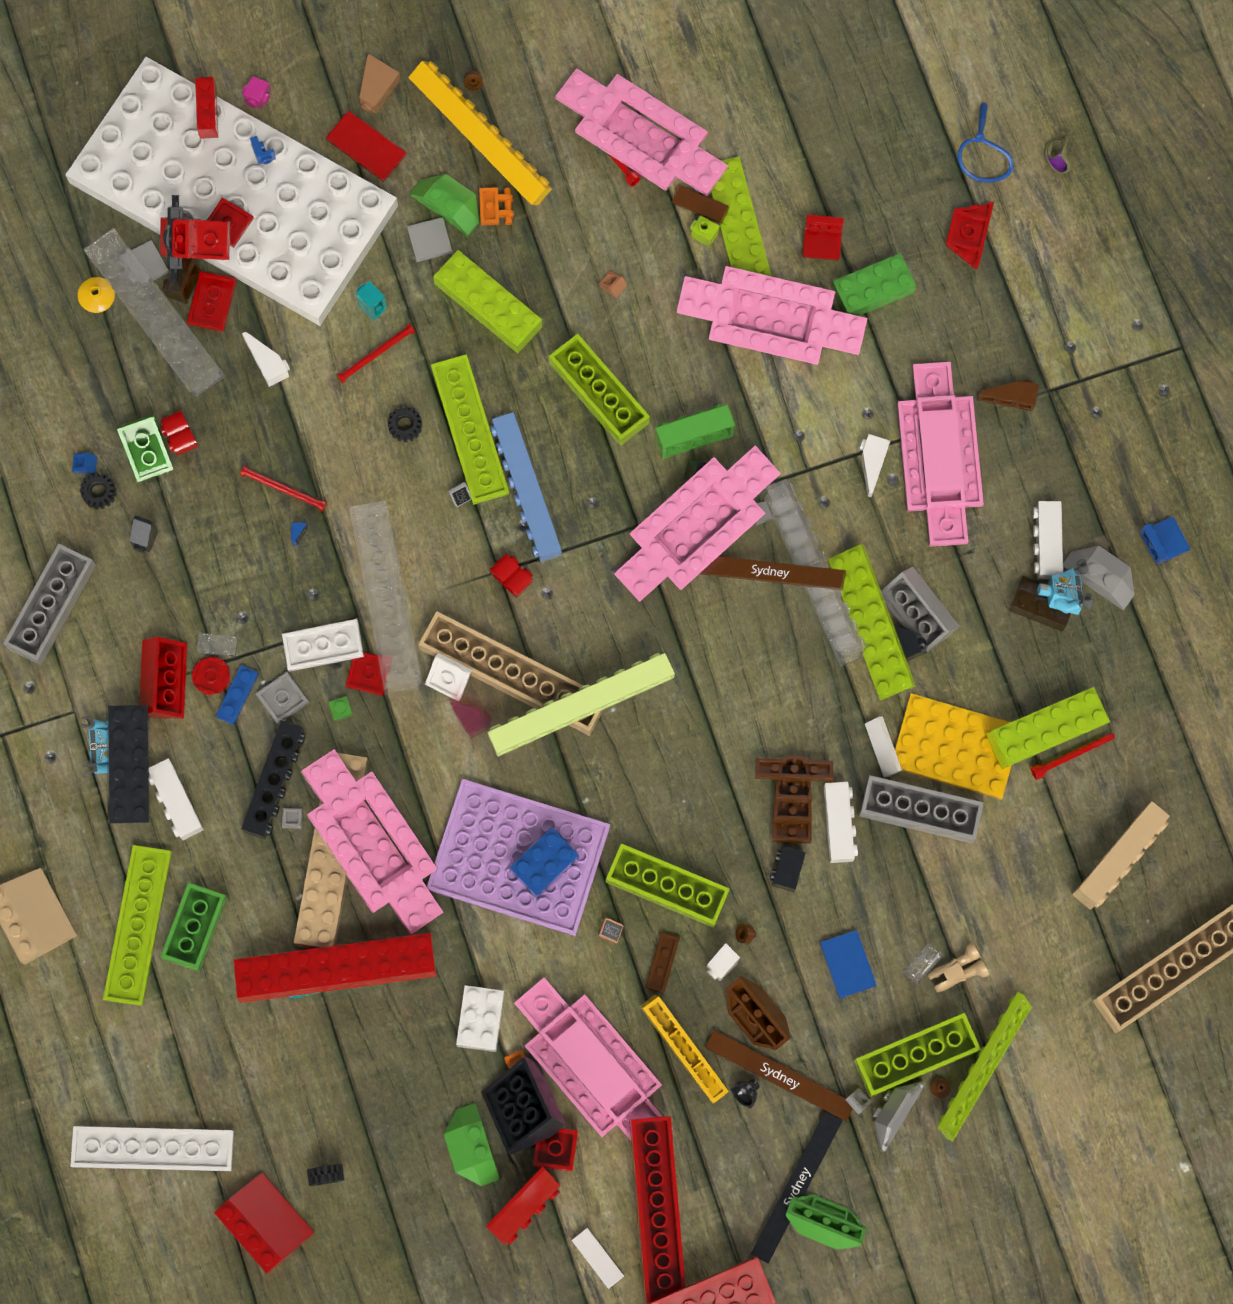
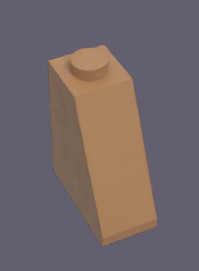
M370 54L367 56L359 98L361 107L365 111L377 114L401 79L398 71Z

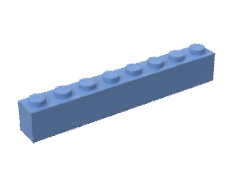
M514 412L492 419L493 425L490 426L493 437L497 436L499 442L496 443L498 453H502L505 459L502 460L504 470L509 471V485L511 488H515L516 494L514 499L516 505L521 506L522 512H520L522 522L527 523V537L534 543L532 547L534 557H538L539 561L543 562L562 556V550Z

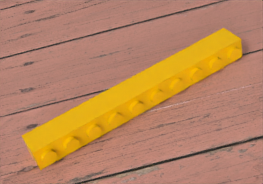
M421 61L408 78L531 205H539L552 190L548 185L549 181L545 177L539 176L536 172L537 169L531 163H527L524 160L525 157L521 152L515 151L511 147L512 143L499 134L500 131L497 127L490 125L486 121L487 117L483 113H478L474 108L475 105L462 96L463 92L459 88L453 87L450 84L451 80L438 71L439 68L431 61Z

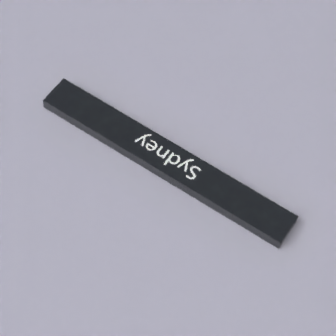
M824 1112L760 1234L751 1255L757 1256L758 1259L769 1264L790 1223L786 1217V1212L791 1198H798L806 1193L842 1120Z

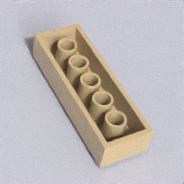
M1151 801L1072 895L1090 910L1094 906L1098 908L1108 897L1106 893H1110L1120 883L1118 878L1122 879L1132 869L1130 864H1135L1145 853L1142 849L1146 850L1157 838L1154 835H1159L1169 824L1167 819L1170 815Z

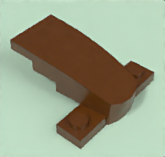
M796 755L785 756L781 759L756 758L755 779L777 780L772 842L811 844L812 794L810 781L833 782V761L809 760Z

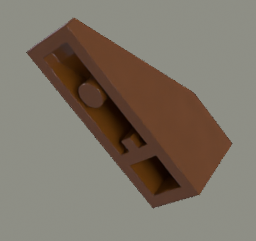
M1024 380L982 390L977 400L1033 411L1039 384H1034L1031 380Z

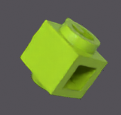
M700 216L698 221L694 220L690 227L691 238L710 248L719 234L720 226Z

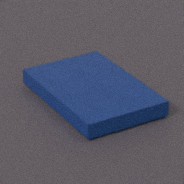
M857 930L820 942L839 999L877 986Z

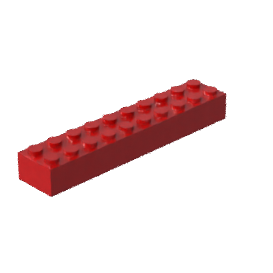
M431 933L233 959L236 994L240 1003L437 977Z
M671 1116L629 1119L645 1304L686 1286Z

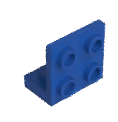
M1170 517L1153 526L1147 524L1139 532L1156 565L1190 550L1174 517Z

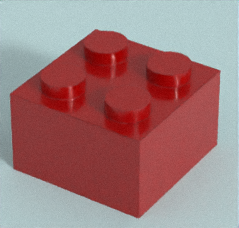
M560 1129L552 1137L536 1143L533 1167L573 1172L578 1131Z

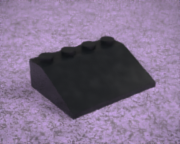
M526 1057L519 1060L481 1092L508 1155H512L552 1137L566 1125L539 1063Z

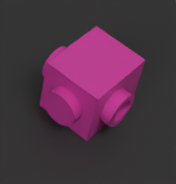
M252 76L249 84H246L242 91L245 103L252 108L258 107L262 109L263 105L267 104L270 99V85L268 82Z

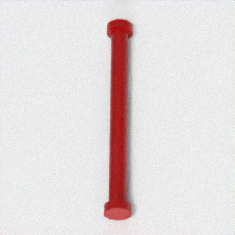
M408 323L406 328L341 374H336L337 378L342 384L345 383L348 377L410 333L414 334L415 330Z
M246 465L241 470L240 476H247L313 505L319 508L321 512L324 511L327 505L325 500L320 501L252 471Z

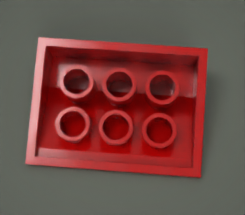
M541 1167L486 1227L504 1245L507 1243L511 1245L518 1238L516 1233L521 1228L525 1230L533 1222L530 1218L535 1213L539 1215L547 1207L544 1203L549 1198L553 1200L560 1193L558 1189L561 1186L544 1167Z
M260 1173L214 1212L266 1274H270L314 1234V1231L263 1173Z

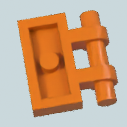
M498 187L479 188L481 226L499 225V218H505V225H512L514 211L512 210L513 195L511 194V188H504V194H498ZM499 202L504 203V210H499Z

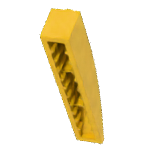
M654 995L640 1006L642 1011L709 1100L714 1104L729 1092L661 998Z

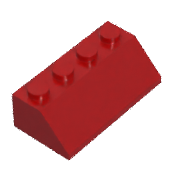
M161 637L142 640L139 705H148V717L165 719L184 718L187 643Z

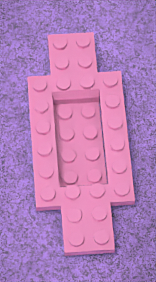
M576 68L556 95V100L584 117L575 129V133L665 191L675 179L679 178L705 196H708L728 169L727 164L699 147L708 135V131L619 74H616L610 84L605 87ZM622 101H624L631 107L635 108L642 114L646 115L656 123L660 124L670 132L674 133L682 140H678L677 138L662 130L661 128H659L652 122L648 121L638 113L634 112L633 110L622 104Z
M728 266L725 267L722 284L685 276L676 312L713 321L709 340L818 365L822 347L859 355L868 319L831 310L835 291Z
M951 362L913 364L916 400L898 401L897 403L907 512L926 510L930 547L968 544L965 508L982 507L984 505L973 396L955 397Z
M756 446L747 452L728 471L715 457L712 458L630 533V536L642 549L618 569L614 575L639 602L667 577L681 591L765 515V512L753 499L781 473Z
M335 749L303 769L301 773L322 802V805L308 813L307 816L371 912L374 913L389 903L410 935L442 914V909L422 881L423 878L437 870V867L374 773L370 772L356 782ZM365 799L374 811V813L376 814V816L378 817V819L380 820V822L383 824V826L385 827V829L387 830V832L389 833V835L391 836V838L393 839V841L395 842V844L397 845V847L399 848V850L401 851L409 865L406 864V862L404 861V859L402 858V856L400 855V853L398 852V850L396 849V847L394 846V844L392 843V841L390 840V838L388 837V835L386 834V832L384 831V829L382 828V826L380 825V823L378 822V820L376 819V817L364 801Z
M543 978L514 1003L539 1032L536 1037L525 1045V1048L601 1137L618 1125L631 1141L629 1119L663 1117L648 1100V1097L658 1090L662 1084L586 995H583L569 1007L550 983Z

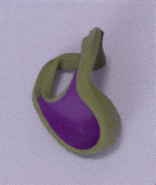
M1064 135L1062 140L1048 142L1044 151L1045 158L1051 168L1061 174L1071 171L1073 167L1071 158L1065 154L1068 143L1067 135ZM1052 145H1062L1058 155L1052 157Z

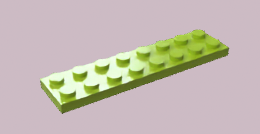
M740 156L721 160L728 165V169L710 193L713 200L730 207L723 223H719L729 265L732 268L772 277Z
M467 354L431 364L473 505L509 495L508 486Z
M864 544L857 545L828 559L832 569L846 571L843 590H840L879 699H887L916 686Z
M132 846L103 996L104 1001L143 1006L172 851Z
M1017 992L1010 999L1008 1009L1005 1013L1001 1014L997 1028L991 1031L987 1045L981 1048L977 1062L971 1065L968 1077L959 1085L958 1094L949 1102L948 1111L939 1119V1131L951 1142L954 1141L1031 1010L1032 1006L1025 995Z

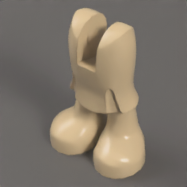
M973 942L966 945L965 953L960 957L953 958L949 963L933 969L928 974L930 980L938 978L942 974L947 979L934 987L936 992L945 991L972 976L978 975L982 978L989 976L988 969L982 960L977 961L964 970L961 967L980 958Z

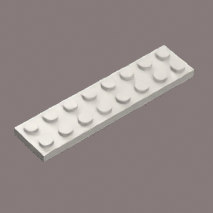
M73 1126L71 1167L232 1171L234 1131Z

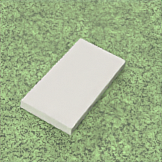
M357 619L282 634L289 672L364 657Z

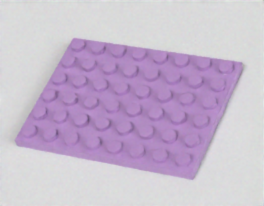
M462 779L434 863L437 870L431 873L427 888L429 891L576 936L610 824ZM553 828L579 854V860L536 899L510 872L509 867L549 829Z

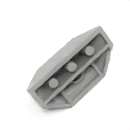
M1100 546L1072 551L1063 563V570L1077 568V562L1080 559H1085L1089 571L1087 574L1078 573V575H1081V582L1124 611L1135 595L1131 567Z
M921 1081L895 1087L893 1091L888 1090L883 1098L886 1101L882 1108L878 1107L873 1115L876 1118L873 1125L881 1152L884 1153L926 1085L925 1082Z

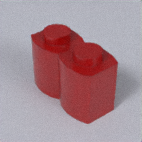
M178 411L160 420L162 423L160 429L164 437L168 435L170 441L167 444L172 453L176 452L177 456H180L198 447L182 411Z
M505 554L490 569V573L514 597L518 598L533 583L531 578L533 575L528 569L519 567V561L513 555L509 557Z

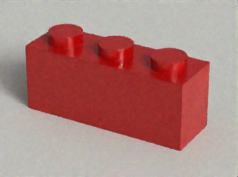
M214 77L195 78L197 131L200 139L219 138L217 86Z

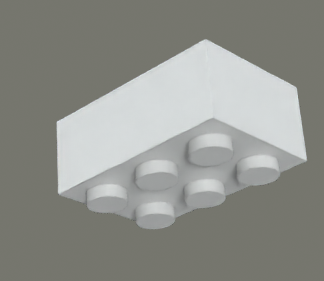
M465 986L456 1043L457 1047L491 1052L497 1051L504 991Z

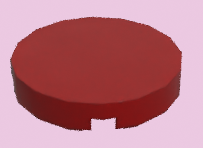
M207 657L200 660L193 668V684L198 691L205 695L220 694L230 683L231 674L229 667L223 660L217 657Z

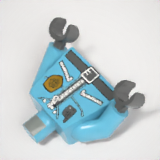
M1080 559L1075 569L1071 568L1058 575H1052L1048 584L1038 585L1037 594L1047 596L1050 608L1058 609L1066 614L1073 613L1079 615L1083 606L1087 609L1093 606V596L1091 593L1083 595L1081 575H1078V573H1088L1089 568L1086 560Z
M84 716L81 719H86L88 724H81V728H88L90 726L92 728L88 729L90 762L83 766V768L88 767L90 771L85 772L84 775L90 776L92 773H107V722L92 719L91 716Z

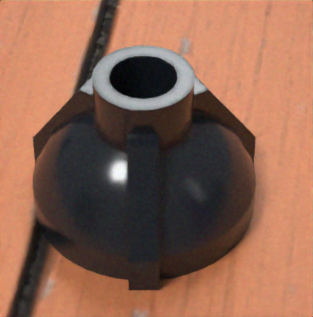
M751 1079L749 1082L740 1081L732 1086L731 1092L740 1104L750 1109L755 1105L757 1090L760 1086L754 1079Z

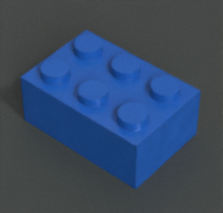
M551 828L509 869L537 899L579 860V854Z

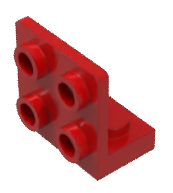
M807 215L803 258L839 261L844 218Z

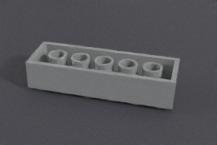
M58 543L3 645L8 650L42 665L96 567L93 560Z
M869 775L859 817L973 844L976 840L984 802Z

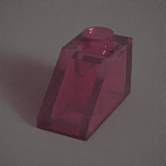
M454 701L450 703L453 712L470 739L491 728L489 722L492 720L486 711L482 712L480 707Z

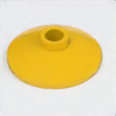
M101 277L87 279L78 290L80 305L92 313H100L107 310L115 299L113 285ZM98 290V294H92L93 291Z

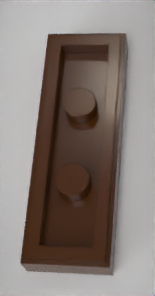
M679 186L672 201L678 207L720 224L723 223L730 208L726 204Z
M661 932L645 989L661 994L665 993L680 937Z

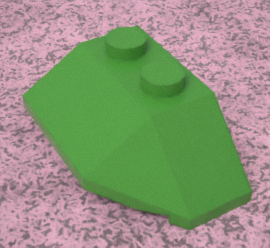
M447 174L422 179L409 193L414 199L441 218L443 217L445 221L467 236L479 224L476 194Z
M476 1103L457 1109L444 1132L455 1172L480 1186L500 1180Z
M816 1195L791 1198L786 1212V1217L800 1235L834 1249L861 1246L867 1230L850 1209Z

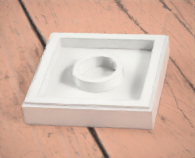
M437 653L425 685L459 702L472 669Z

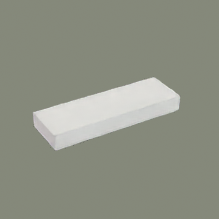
M883 716L865 723L883 777L886 778L902 771Z
M588 1228L571 1240L608 1289L624 1277Z

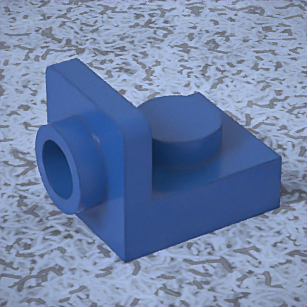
M257 136L250 138L258 165L269 164L276 159L274 149L266 151L263 141L259 142Z

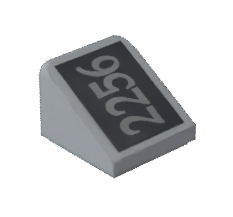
M464 482L448 491L455 507H459L471 500L469 489Z

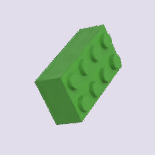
M901 253L834 280L831 290L835 291L834 296L843 313L860 316L913 294L916 284Z
M722 404L712 407V410L706 412L700 410L695 412L693 416H682L674 422L659 424L655 430V441L661 458L665 459L733 437L735 424L728 404L724 406Z
M188 883L161 958L165 961L201 972L228 900L226 895Z

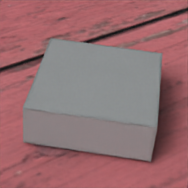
M283 808L282 828L302 829L303 809Z
M859 1087L845 1099L858 1114L872 1103Z

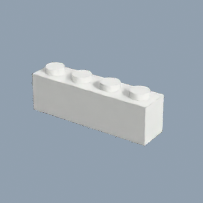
M1038 501L1036 507H1033V518H1036V525L1033 526V536L1036 537L1033 552L1034 555H1037V562H1034V573H1037V579L1050 580L1052 575L1063 573L1061 501Z
M169 758L150 767L149 782L151 786H156L158 790L155 792L156 797L160 803H164L166 809L163 811L167 819H172L174 826L171 828L175 836H180L182 840H185L203 831L204 829Z
M848 782L825 783L823 788L830 863L853 862L855 856H858L857 844H853V837H856V827L852 825L851 818H854V806H850V799H853L852 787H849Z

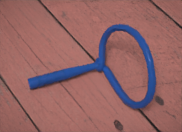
M981 103L978 134L975 138L966 139L960 145L958 162L963 172L973 180L985 183L998 182L1011 174L1013 159L1005 149L985 139L983 131L988 105ZM970 142H982L1003 153L1009 161V168L1006 173L995 178H982L973 175L963 164V148Z

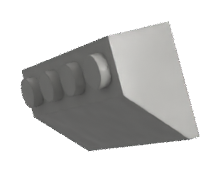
M914 567L901 572L881 591L887 607L905 629L925 638L927 652L948 638L960 627Z

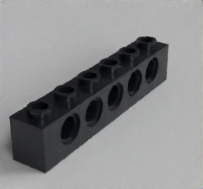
M280 721L241 828L244 833L266 839L267 835L270 836L273 830V824H271L273 817H277L280 810L278 803L286 794L287 788H284L286 781H290L293 770H291L293 762L296 763L299 758V745H303L306 738L303 727ZM287 740L293 741V745L290 748H284L283 744ZM280 758H285L287 760L286 764L281 767L277 766V761ZM274 776L280 777V781L276 785L270 784V780ZM266 795H273V800L270 803L263 801ZM264 812L267 814L264 821L257 820L259 813Z

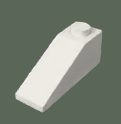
M247 332L242 333L269 387L289 377L288 370L290 368L286 360L282 361L277 353Z
M871 434L868 435L867 440L863 439L860 450H863L861 458L868 497H872L890 443L889 440Z
M725 944L707 964L709 969L707 973L714 980L718 978L721 981L738 964L740 957Z

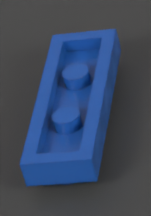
M242 665L240 666L216 718L233 726L235 725L259 676L258 672Z

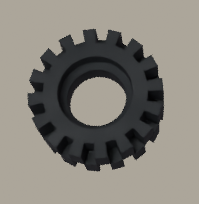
M399 406L398 410L396 408L393 409L394 412L389 414L390 417L387 420L390 434H392L394 439L397 438L399 442L401 440H404V442H407V440L413 441V438H417L419 436L418 433L422 431V421L418 411H415L413 407L410 409L409 406H405V408ZM402 418H409L412 421V426L408 430H401L397 426L398 421Z
M95 473L94 476L90 474L88 479L85 477L83 479L84 483L81 482L80 485L82 487L80 493L84 502L90 508L94 507L97 510L99 507L105 509L104 506L106 505L109 507L110 502H114V497H116V487L110 477L105 476L103 473L101 475ZM95 485L105 487V493L102 497L96 498L91 495V490Z
M343 1164L307 1169L309 1186L325 1185L345 1180Z

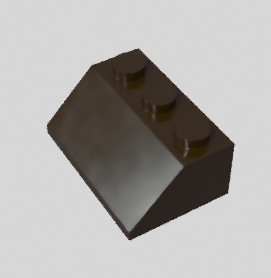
M1022 576L1009 611L1063 632L1071 613L1066 614L1058 609L1050 608L1047 596L1037 594L1038 585L1042 583Z

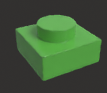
M347 696L328 702L334 721L353 716Z

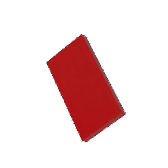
M350 111L344 115L326 137L329 143L382 182L389 177L406 156L405 151Z

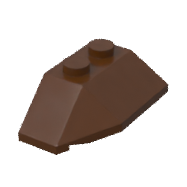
M740 976L726 988L728 1014L754 1045L777 1050L791 1038L786 1017L761 986Z

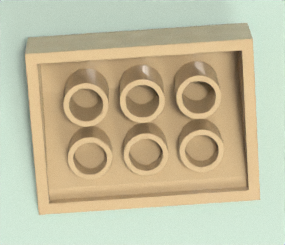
M41 868L0 885V924L17 957L24 965L77 936Z

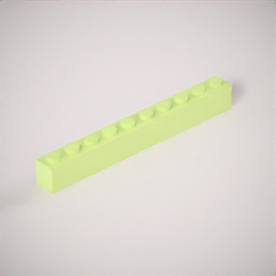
M656 653L649 657L650 660L646 662L638 661L632 665V668L626 671L625 669H620L610 678L602 677L592 686H589V684L579 688V692L574 694L569 692L561 696V700L556 702L551 700L545 703L543 708L538 710L533 708L527 711L523 717L515 716L509 719L505 725L497 724L491 727L488 737L497 756L499 757L673 679L675 673L666 654L660 655V653Z

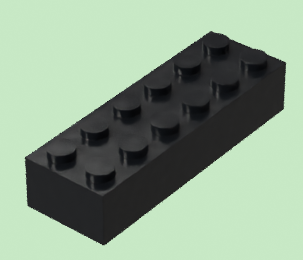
M148 705L106 706L108 823H149Z

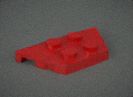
M988 202V204L981 206L972 205L968 208H957L953 212L945 246L976 270L979 267L994 202Z

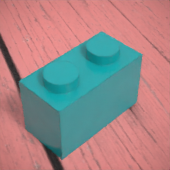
M370 281L358 287L356 292L358 306L373 321L376 320L387 310L385 296Z

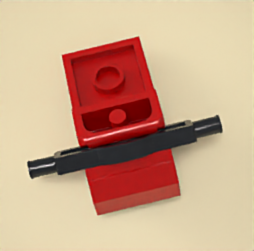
M171 195L172 205L168 207L167 217H161L160 255L167 256L170 280L178 281V269L182 268V258L230 260V222L183 218V208L179 207L180 195Z

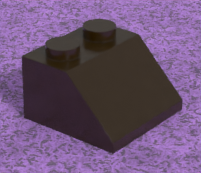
M182 258V268L178 269V281H171L170 277L165 280L163 290L166 297L184 304L188 303L201 271L196 258Z

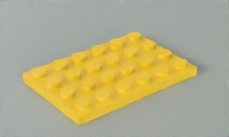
M911 693L895 752L902 771L1002 800L1011 766L1004 769L1001 768L986 734L1011 722Z

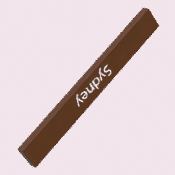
M718 556L700 575L843 590L846 571Z
M715 1030L705 1049L847 1122L853 1110L844 1097Z

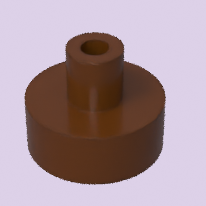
M477 71L467 72L464 76L465 87L469 90H478L482 86V75Z
M740 924L736 929V939L739 943L749 944L756 937V931L750 924Z
M938 1078L931 1083L930 1093L937 1099H943L950 1093V1084L947 1080Z

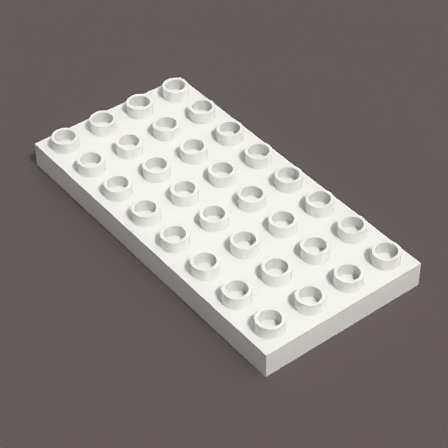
M145 57L66 173L69 183L159 235L161 217H167L168 207L172 205L171 195H180L179 207L183 208V218L207 220L221 198L226 199L253 215L254 219L234 248L230 246V260H203L321 326L397 209V198L217 97L219 138L200 139L197 131L195 84ZM257 136L259 142L263 141L266 151L274 149L276 159L269 164L258 165L251 146V137Z

